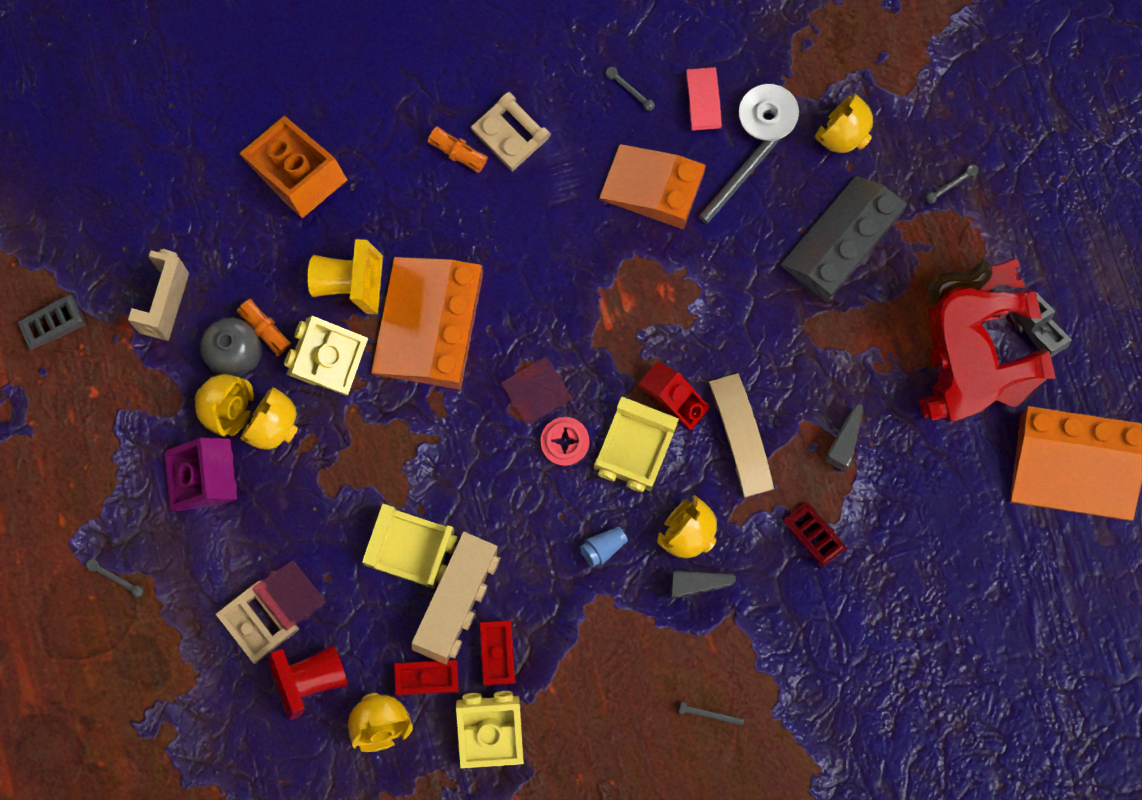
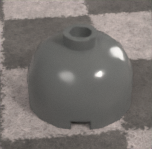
M235 317L221 318L212 322L204 330L200 340V354L204 364L213 374H228L241 378L258 365L262 355V343L254 329L246 321Z

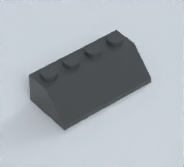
M855 176L780 266L828 303L903 214L907 203L884 185Z

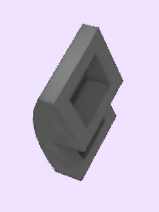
M1036 292L1042 319L1024 318L1019 314L1016 315L1035 346L1039 350L1045 349L1050 351V355L1053 357L1066 349L1072 339L1052 320L1056 311Z

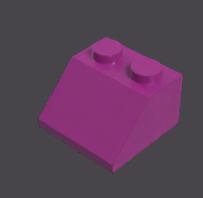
M198 438L164 451L170 511L219 506L237 499V484L234 476L233 452L230 439Z

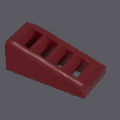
M808 502L804 503L783 520L784 524L820 569L847 549L840 538ZM807 513L810 519L797 527L794 523ZM815 523L818 528L808 536H805L802 532ZM823 533L825 538L814 546L810 541ZM830 542L833 548L824 555H821L819 550Z

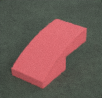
M716 68L687 69L686 80L691 129H720L722 123Z

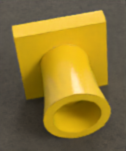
M355 239L353 260L313 255L308 266V288L311 296L350 294V300L366 314H378L383 255L368 240Z

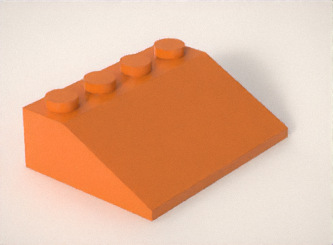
M394 257L371 374L461 390L482 284V265L447 259Z
M1028 406L1021 412L1010 497L1011 503L1128 521L1134 520L1142 483L1141 423Z

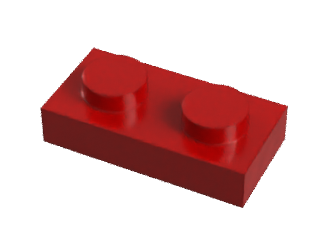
M480 622L484 686L515 684L512 622Z
M449 660L446 665L438 661L394 663L396 696L459 692L457 660Z

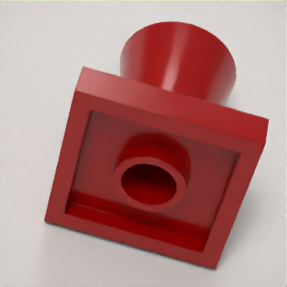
M333 645L292 665L288 664L283 649L270 654L268 664L289 721L302 716L305 707L301 698L325 690L347 686L343 665Z

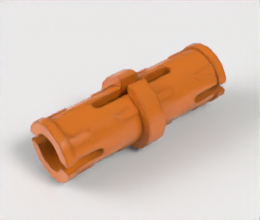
M438 126L433 129L427 143L448 154L449 159L452 161L457 160L477 173L483 169L488 159V156L467 145L466 140L462 138L457 139Z
M248 299L240 306L241 308L237 309L236 312L254 329L256 335L265 341L276 356L281 355L288 349L287 347L291 346L292 343L274 325L275 321L271 317L267 318L252 299Z

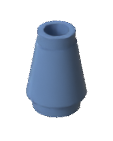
M617 526L614 529L585 539V544L580 546V550L591 567L596 565L602 566L623 544L628 542V539L623 530Z

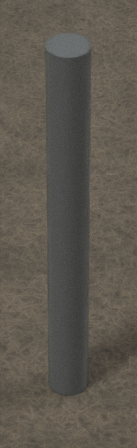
M780 139L763 141L698 216L705 224L711 221Z

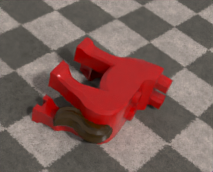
M982 257L971 270L942 273L933 278L929 284L928 299L930 305L928 308V322L934 346L930 353L932 362L935 367H939L940 373L938 382L932 388L933 396L919 399L921 413L924 418L929 417L931 421L942 418L945 421L953 422L983 411L995 400L1011 407H1017L1045 380L1056 379L1050 351L1045 349L1024 357L999 363L993 341L981 325V323L995 314L1005 311L1014 312L1024 318L1042 319L1036 291L1028 289L1014 293L990 292V290L998 285L1025 288L1024 281L1019 279L1016 270L1020 268L1018 258H1012L991 266Z

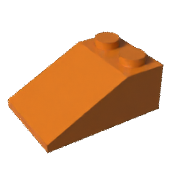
M286 116L279 119L239 153L284 203L301 218H304L347 181L336 159Z
M620 144L599 200L684 230L703 179L706 165L675 154Z

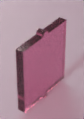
M547 356L501 383L512 401L511 407L517 409L526 426L573 399L562 382L563 376L557 374Z
M293 560L278 571H271L268 578L252 589L285 631L302 620L307 621L310 614L326 603V600Z

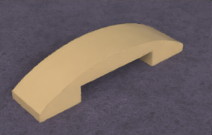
M739 374L709 381L717 411L720 413L735 461V470L744 498L774 490L759 430Z

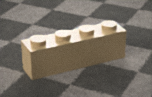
M463 531L412 641L413 651L445 665L450 657L456 658L462 645V641L458 640L462 629L468 630L475 616V613L471 612L475 601L481 603L488 585L484 584L488 573L492 575L495 573L499 564L500 557L496 556L498 546Z

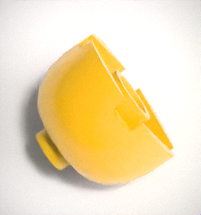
M854 93L852 97L848 96L828 116L830 120L827 123V129L825 130L821 125L815 135V139L832 152L847 153L856 147L861 150L872 138L869 134L873 127L871 109L862 98Z
M228 374L211 377L196 393L195 409L197 418L206 429L224 437H226V434L230 436L236 435L244 427L251 411L245 410L248 406V400H254L252 385L246 379Z
M272 387L254 411V416L250 424L247 423L240 439L253 447L266 450L278 447L283 441L289 443L298 430V427L294 425L297 416L296 407L291 399Z
M695 495L692 496L693 502L685 499L675 508L664 523L666 526H670L665 535L661 532L658 535L657 543L667 552L678 558L687 559L696 557L702 552L708 553L716 543V538L714 537L717 531L716 516L708 505Z
M378 693L368 694L361 699V702L349 714L348 731L352 747L356 749V746H359L361 752H374L390 748L395 745L392 739L402 735L404 740L413 730L408 711L395 697L379 695Z

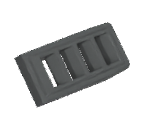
M71 294L18 322L30 350L87 326L78 304ZM64 310H68L71 319L66 321L62 312ZM55 314H57V317L61 323V325L57 327L55 326L54 321L51 317ZM46 319L50 331L45 333L41 321ZM35 324L40 335L36 339L29 327Z
M860 404L853 407L824 458L826 459L825 462L843 472H846L851 465L863 414V406Z
M675 571L672 574L671 598L676 599L734 585L736 576L734 574Z

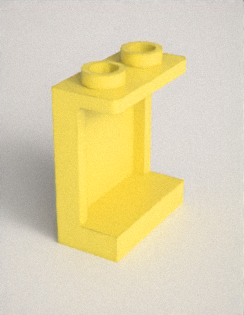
M621 396L616 414L594 464V469L599 471L598 476L609 481H615L616 478L627 482L626 486L640 493H643L645 489L651 491L679 419Z
M382 504L362 563L366 567L435 589L437 582L440 583L447 568V565H444L447 553H453L458 536L454 535L455 530L452 526L447 525L446 527L397 511L392 506Z

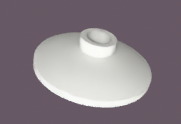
M764 84L754 87L746 93L739 107V118L743 128L751 136L764 141L778 140L788 135L796 126L799 116V108L795 97L787 89L775 84ZM766 113H771L774 118L766 120L763 116Z

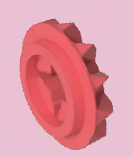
M561 417L554 419L546 425L541 434L540 441L543 454L552 463L564 467L577 464L586 455L589 448V435L582 423L573 418ZM564 430H567L569 440L579 442L569 445L566 454H563L560 444L551 442L562 439Z

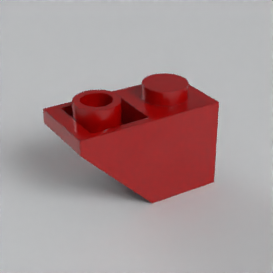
M659 362L653 365L638 384L655 404L671 416L678 418V421L689 430L695 427L710 408L678 371Z

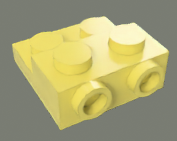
M314 316L306 318L305 322L300 321L294 334V338L299 339L296 349H290L285 358L284 366L288 367L286 375L311 385H319L342 395H348L368 338Z
M499 691L494 693V698H481L479 693H468L462 696L463 700H457L456 714L460 768L524 764L519 696H513L511 691Z

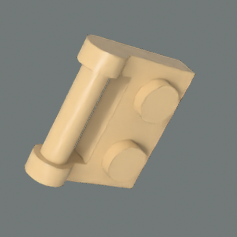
M508 92L501 97L494 107L471 126V130L513 172L548 140L551 133L545 127L541 128L515 102L516 98ZM508 111L533 138L527 142L501 115Z
M262 580L256 582L216 613L217 617L254 664L299 630L294 621L290 623L266 592L267 587ZM257 599L280 631L275 635L270 633L248 604L251 600Z

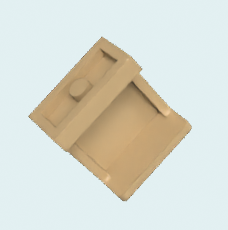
M160 249L159 252L150 251L148 257L157 270L162 273L150 312L131 308L128 321L139 334L169 341L189 276L188 270L175 252Z

